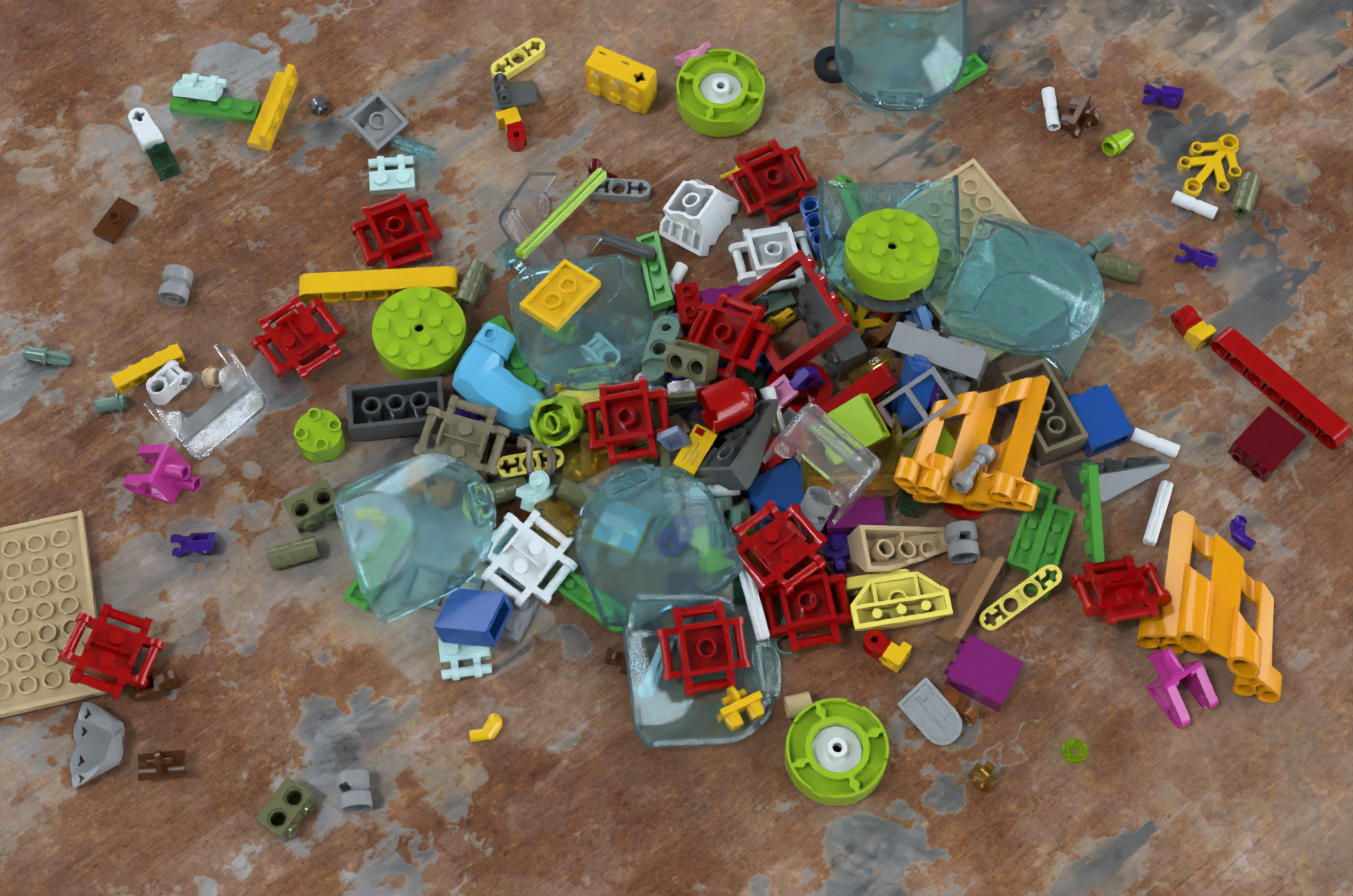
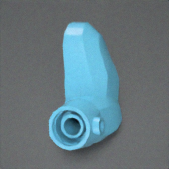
M486 322L463 354L455 370L452 385L465 401L489 408L490 406L498 407L496 424L511 430V432H515V434L532 433L530 418L535 411L533 409L538 403L546 400V397L540 390L518 380L511 372L504 368V361L508 360L516 338L503 328Z

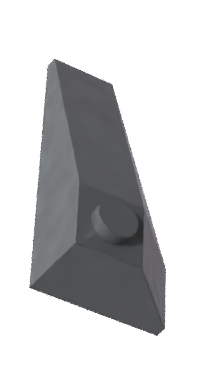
M778 399L759 400L755 404L751 418L742 422V425L735 431L728 432L724 436L726 441L718 450L714 447L707 454L697 472L728 490H747L752 485L759 471L778 409Z
M1157 456L1128 457L1126 462L1104 458V463H1095L1098 464L1101 502L1107 501L1168 469L1170 463ZM1090 459L1061 463V470L1071 495L1080 502L1081 494H1084V484L1080 482L1079 472L1082 469V463L1091 462Z

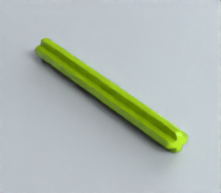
M601 167L597 168L515 249L516 256L522 260L526 259L607 178V172Z

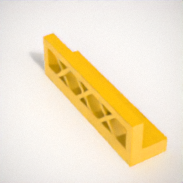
M288 64L284 73L276 71L248 138V147L270 152L298 83L294 65Z

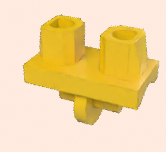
M730 686L726 689L728 696L722 698L721 701L724 706L729 703L732 704L720 709V714L716 715L719 723L724 721L731 732L744 725L740 713L744 711L747 712L751 721H755L765 714L761 704L763 695L759 690L744 697L747 695L744 688L737 691L734 686Z

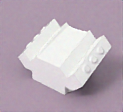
M698 179L683 181L663 208L665 217L660 223L659 235L699 256H708L710 245H716L719 235L727 225H730L731 215L738 213L739 200Z

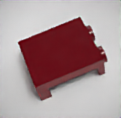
M1267 406L1233 442L1228 453L1234 461L1249 469L1254 477L1266 482L1285 459L1301 445L1307 435L1271 407Z

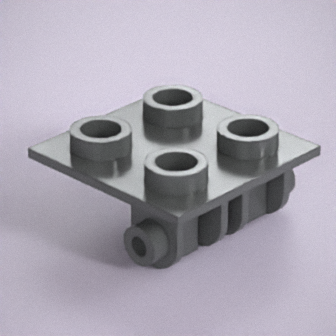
M497 73L494 76V85L490 86L494 109L505 110L514 106L526 107L538 103L533 80L507 83L505 74Z

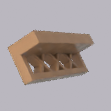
M980 555L952 605L953 614L946 616L935 638L957 649L999 575L1005 558L998 556L996 562Z

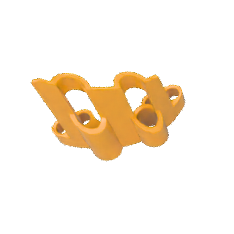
M1041 375L1035 378L1016 380L998 389L979 394L977 391L955 396L959 401L958 404L925 425L913 459L903 457V455L900 456L893 481L906 492L913 494L912 498L915 501L922 503L945 502L958 504L973 511H988L994 508L1033 511L1040 488L1025 481L1022 475L1050 380L1046 376ZM947 399L934 402L929 416L951 401ZM1021 400L1012 434L1003 443L991 446L996 455L990 464H984L977 471L971 489L967 493L956 491L952 485V480L957 473L964 472L970 466L971 461L975 457L974 451L980 444H988V437L997 408L1006 403ZM964 414L953 451L948 457L934 453L944 420Z
M1183 510L1175 513L1172 520L1164 589L1169 591L1172 600L1167 605L1161 607V614L1158 618H1150L1149 616L1140 618L1137 644L1146 649H1154L1160 646L1162 651L1172 647L1175 655L1182 654L1184 649L1198 654L1210 650L1227 659L1226 664L1231 672L1234 673L1232 690L1235 694L1240 696L1257 694L1258 699L1263 702H1278L1281 697L1282 675L1272 666L1274 597L1263 581H1255L1246 574L1243 569L1244 558L1221 536L1216 533L1214 537H1209L1198 528L1194 516ZM1192 547L1204 559L1213 561L1211 580H1208L1190 566ZM1241 594L1247 601L1257 606L1255 631L1239 611Z

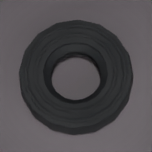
M828 46L821 49L814 59L816 75L828 83L845 81L850 76L853 68V61L849 52L838 46ZM829 59H836L840 61L842 66L838 70H830L825 66V62Z

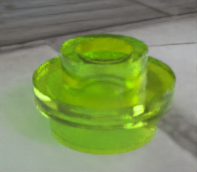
M1070 738L1063 744L1062 754L1068 762L1077 764L1085 760L1088 748L1081 739ZM1076 748L1079 754L1073 755L1070 749Z

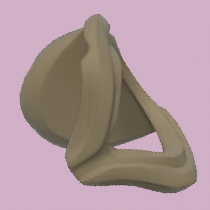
M521 434L517 439V447L526 451V472L530 477V474L535 471L533 451L544 449L547 454V471L544 472L548 476L552 475L556 470V454L553 448L547 446L548 444L544 442L541 443L533 435Z

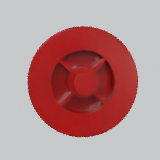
M808 361L798 368H816L821 374L819 378H823L825 383L820 388L810 386L806 391L798 390L799 395L780 409L782 415L791 407L803 418L831 399L832 383L828 374L820 366ZM775 369L771 372L766 387L781 377ZM797 370L786 376L789 381L794 378L793 375Z

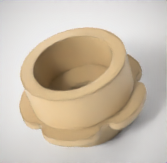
M210 365L209 368L203 370L201 380L205 387L213 388L221 384L222 371Z

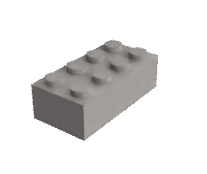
M904 320L903 323L897 321L887 346L891 357L904 361L906 355L912 357L914 354L923 355L928 358L927 360L930 361L932 367L936 368L938 373L941 371L952 375V378L955 380L960 378L971 382L970 385L979 388L989 363L987 352H984L983 347L976 344H971L970 346L961 344L962 340L953 336H949L948 339L941 337L938 331L926 328V331L918 329V325L910 321Z

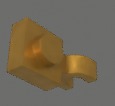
M989 761L984 766L977 762L968 775L971 784L976 789L984 790L988 793L997 781V778L992 775L996 767Z

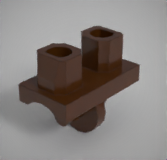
M1084 94L1082 99L1072 98L1068 108L1069 113H1073V116L1063 114L1060 119L1061 128L1071 131L1072 138L1078 139L1084 127L1097 126L1100 122V116L1097 114L1098 110L1090 104L1091 95Z
M183 749L138 754V780L148 781L185 777L186 751Z

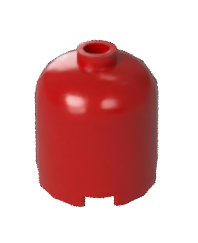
M737 377L698 388L695 392L696 401H701L704 411L700 412L708 430L713 431V434L751 418L755 408L754 400H757L754 388L752 386L748 387L741 378Z

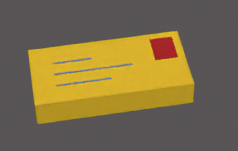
M697 423L689 435L691 444L681 448L672 465L692 477L695 476L717 438V434H713L712 431Z

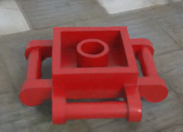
M772 139L764 146L743 155L740 153L734 156V161L740 170L730 174L726 179L729 185L733 186L743 204L746 217H751L759 211H763L766 221L769 225L777 222V219L800 210L801 200L807 197L805 191H810L817 187L818 184L815 178L810 176L799 156L800 151L797 146L787 150L781 149L777 141ZM741 179H746L747 187L756 202L755 204H752L740 182ZM793 196L798 198V201L773 211L771 206Z
M403 191L391 199L369 207L368 205L361 207L365 220L354 223L350 229L359 241L367 266H374L384 259L387 269H397L424 258L426 260L433 258L428 243L440 241L443 238V234L440 229H437L428 209L429 204L425 198L410 202ZM415 212H420L428 232H423ZM368 229L371 230L379 250L373 252L365 235V231ZM420 246L422 250L416 251L415 247Z
M725 292L721 293L716 305L701 302L695 321L687 337L683 338V340L720 350L719 360L728 363L726 369L717 367V376L722 377L723 380L736 377L738 367L754 373L757 368L756 362L768 337H771L774 332L772 327L759 322L765 315L766 307L759 304L755 306L732 298L730 294ZM729 306L751 314V316L735 312L733 310L727 309L726 307ZM754 332H760L748 359H743V357L746 358L755 339L753 336Z
M294 295L289 298L290 301L266 317L262 316L256 320L265 334L253 338L251 345L265 357L272 366L273 373L277 378H281L293 371L302 380H305L309 377L308 374L335 357L337 359L342 355L335 342L343 338L347 330L333 318L324 307L325 303L320 297L313 299L307 307H304L300 299ZM318 312L332 332L327 335L312 315ZM277 321L275 323L276 327L272 329L269 325ZM269 343L273 345L285 360V363H280L267 346Z
M646 376L639 377V380L613 385L599 384V401L583 404L590 438L588 443L589 452H599L607 449L610 466L618 465V462L646 457L651 459L658 458L657 434L671 428L667 400L669 399L668 391L656 390L649 392ZM652 401H657L661 424V429L654 430L650 404ZM597 411H601L605 439L600 440L596 418ZM644 442H648L647 448L616 453L615 447L627 448L644 445Z
M768 500L763 504L764 507L743 523H737L731 528L732 533L740 541L741 545L733 548L729 556L733 561L737 560L757 583L756 587L760 592H763L772 584H777L786 595H789L794 591L795 586L812 573L826 567L825 560L816 551L824 546L829 539L824 534L818 532L800 511L801 507L797 503L792 504L784 513H781L772 500ZM770 515L773 521L749 538L746 532ZM791 518H794L813 540L811 544L805 541V536L792 521H789ZM745 553L749 556V558L756 564V566L762 571V573H763L766 577H764V576L758 571V569H757V568L752 564V562L746 557ZM807 560L811 562L790 579H785L786 576Z
M1131 555L1123 556L1122 559L1100 563L1084 562L1082 563L1084 577L1081 574H1075L1069 580L1071 587L1077 591L1083 604L1082 609L1085 616H1100L1103 623L1107 622L1108 625H1115L1118 621L1148 616L1150 618H1158V606L1167 605L1172 600L1169 591L1164 589L1157 576L1155 565L1148 562L1143 564L1142 567L1136 568ZM1123 568L1125 569V570H1121V571H1113V572H1109V573H1102V574H1096V575H1095V573H1098V572H1105V571H1111V570H1117V569H1123ZM1146 579L1149 580L1156 594H1149Z
M804 567L797 568L786 576L785 579H790ZM823 568L820 571L816 570L811 576L795 586L794 591L789 595H786L778 585L768 587L763 592L758 591L760 600H763L770 633L769 639H777L788 635L791 653L799 652L801 648L833 643V645L841 644L838 625L853 624L845 586L847 583L845 574L827 576ZM830 586L836 587L842 614L836 615ZM777 596L780 598L785 625L780 626L777 623L772 600L773 597ZM826 627L830 628V633L800 639H797L796 633L803 635L823 631Z
M721 600L713 601V604L694 607H672L671 614L674 627L655 630L656 638H659L664 667V673H662L663 681L683 678V690L686 698L693 697L696 693L727 689L730 686L736 688L733 669L751 667V661L747 658L742 627L744 618L725 619ZM715 614L716 617L715 621L683 625L682 619ZM730 626L733 627L738 661H734L729 633ZM676 635L681 670L674 671L669 636ZM720 671L725 673V679L700 683L692 682V676Z
M104 603L98 619L92 618L86 613H78L75 619L77 623L68 643L58 656L60 661L76 667L72 672L69 683L75 685L80 683L112 694L111 697L118 700L124 687L126 688L127 685L145 689L149 682L147 679L158 652H161L165 645L160 639L147 637L153 619L147 617L143 619L112 608V605ZM109 617L138 627L140 632L137 634L106 623ZM87 627L92 629L80 657L75 655L74 652ZM143 647L149 649L138 675H132Z

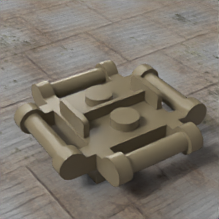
M451 395L446 412L436 407L428 406L426 412L428 416L419 443L415 444L413 450L415 454L431 458L425 475L430 477L435 475L460 482L468 488H473L479 473L496 476L498 472L497 464L505 440L509 438L511 430L505 427L494 426L498 407H485L461 400L456 395ZM456 409L486 416V422L456 415ZM436 419H440L443 421L435 441L434 450L429 449L427 446ZM495 435L496 439L488 464H483L491 436ZM438 463L465 470L469 473L466 475L438 466Z

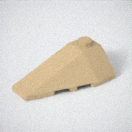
M859 525L847 536L851 559L865 572L888 573L946 553L947 546L949 545L946 542L945 527Z

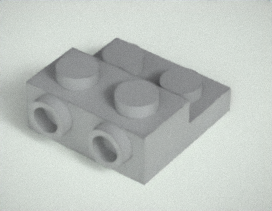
M379 91L373 95L371 93L367 94L361 100L362 105L357 109L355 107L351 108L345 114L346 120L344 122L359 140L362 138L376 153L409 124Z

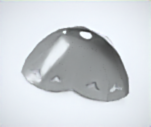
M83 702L73 733L77 747L70 760V771L74 788L83 785L120 764L124 752V723L101 707L91 702ZM87 709H89V712L92 715L86 719L85 716L88 714ZM82 727L88 730V732L84 736H82L84 732ZM80 756H82L85 762L78 766V764L80 763ZM79 775H81L82 777H85V778L82 780L81 783H79L80 780H81V779L79 778Z

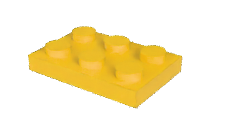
M563 259L519 303V308L527 315L557 332L601 287V281L568 260Z

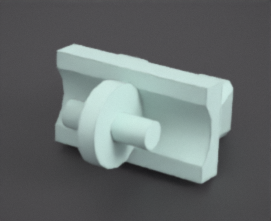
M543 470L532 472L529 477V483L516 489V496L522 498L520 508L532 513L535 509L537 510L538 505L546 506L549 504L550 496L557 493L559 485H550L549 476Z

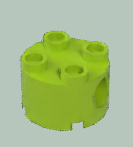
M561 395L543 400L534 407L533 410L535 411L530 418L531 429L536 439L551 447L574 441L587 428L583 408L574 396Z
M309 409L297 421L294 428V437L302 455L315 463H324L336 459L343 452L346 445L345 433L339 418L332 412L324 409Z

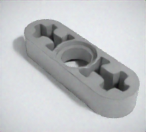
M606 178L598 186V191H593L588 198L597 201L644 203L651 196V187L645 180ZM616 186H621L624 188V192L615 194L612 189ZM628 188H631V194H628ZM639 189H643L642 194H638Z

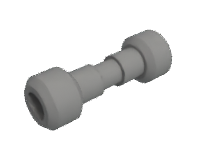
M980 444L974 451L975 457L971 461L970 466L964 472L957 473L953 478L952 485L956 491L967 493L974 484L973 479L977 475V471L984 464H990L996 454L990 445Z

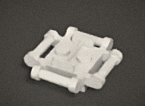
M782 222L778 226L751 231L750 229H743V241L733 243L728 247L730 255L734 258L738 272L737 280L740 286L750 285L751 282H755L797 253L796 243L800 244L801 251L806 256L809 254L812 256L808 243V232H792L787 222ZM743 252H748L752 268L750 272L746 271L742 257ZM801 266L788 275H795V278L779 281L760 296L767 295V292L793 287L800 289V286L805 284L803 273L807 272Z
M536 509L529 515L524 524L516 516L508 512L503 518V523L485 545L482 544L477 550L492 563L482 574L481 578L486 582L490 581L515 600L514 604L518 607H521L532 594L543 603L548 604L552 600V594L571 571L574 572L578 567L572 559L563 554L574 538L569 534L566 536L542 518L540 516L541 513ZM533 524H536L560 543L559 547L556 549L532 531L530 528ZM513 527L517 532L497 556L492 551L510 528ZM556 563L562 564L563 566L545 589H540L538 586ZM499 570L502 574H504L506 577L512 580L524 591L520 593L509 583H507L505 580H503L501 577L495 574V572Z

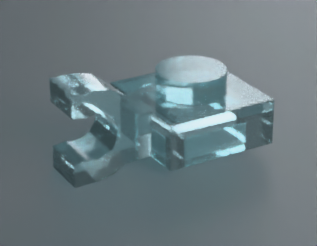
M509 238L492 253L507 271L514 267L525 280L531 273L521 262L522 259L516 256L515 249L517 246Z

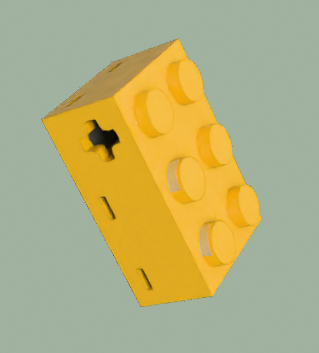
M596 46L585 64L587 91L595 96L604 97L614 104L627 107L632 112L645 115L657 96L656 70L602 46Z

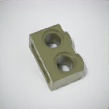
M681 339L674 340L666 344L663 371L672 373V376L676 378L686 377L693 379L694 383L706 384L707 381L717 376L720 350Z
M326 478L283 501L286 511L299 533L310 531L317 524L326 519H333L339 512L343 511L340 501ZM322 500H330L327 504L320 505ZM308 511L305 516H298L300 512Z
M286 777L255 820L262 828L285 842L288 837H293L299 828L298 823L304 816L307 817L312 812L316 799L311 792L289 777ZM294 796H302L300 803L290 805V800ZM278 817H286L283 825L274 826V821Z

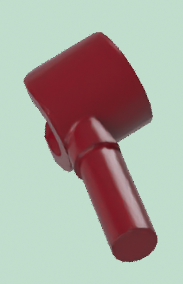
M590 159L588 167L590 175L597 168L601 167L602 162L599 159ZM606 171V172H607L606 175H607L608 178H617V177H618V176H616V175H614V174H612V173Z

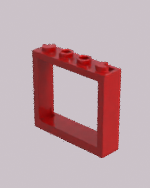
M801 250L732 297L749 303L803 266L835 316L838 323L784 360L770 337H768L762 350L780 376L783 374L788 376L854 331L849 323L852 321L851 316L846 309L843 311L838 306L841 303L840 299L834 291L829 292L826 287L829 284L828 280L822 272L818 274L815 270V267L818 266L810 254L806 256ZM738 310L741 314L751 316V314L747 312ZM755 331L754 334H753L754 337L756 338V340H757L758 335H759V333H760V332H757V331Z

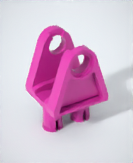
M156 444L141 445L136 454L143 457V462L155 466L151 473L128 474L122 483L131 492L169 504H175L181 489L199 491L202 486V479L199 476L190 475L191 466L170 445Z
M1172 647L1163 651L1158 649L1147 656L1158 673V679L1145 686V688L1178 729L1184 728L1191 722L1177 689V686L1180 684L1179 680L1182 681L1203 709H1213L1218 705L1217 696L1201 661L1181 664Z

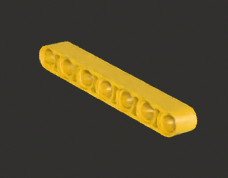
M451 266L307 273L299 277V299L307 304H310L317 297H320L324 303L387 300L393 294L413 287L435 288L453 296L458 293V270Z

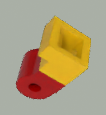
M517 107L495 112L498 129L505 128L509 149L513 152L523 151L527 146L526 131Z
M1190 305L1183 306L1170 316L1171 322L1178 330V333L1194 351L1211 342L1217 331L1211 324L1207 325Z
M869 630L864 636V652L895 673L899 672L911 654V645L903 641L901 646H898L889 639H886L884 633L880 630Z

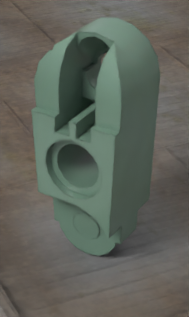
M661 316L652 326L642 359V374L647 377V382L650 385H658L666 380L669 372L663 371L666 344L677 339L683 340L684 338L682 327L674 316ZM667 325H670L671 329L667 331Z

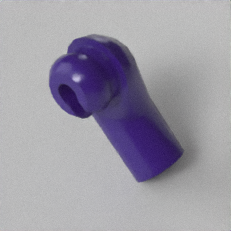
M1237 515L1230 522L1231 538L1250 551L1256 544V541L1245 533L1246 518Z

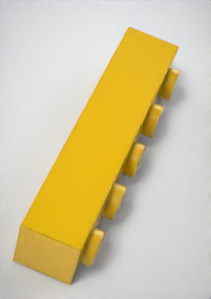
M176 343L154 353V355L142 359L134 365L128 366L120 372H116L110 377L119 394H122L148 381L167 362L176 360L181 364L186 359Z

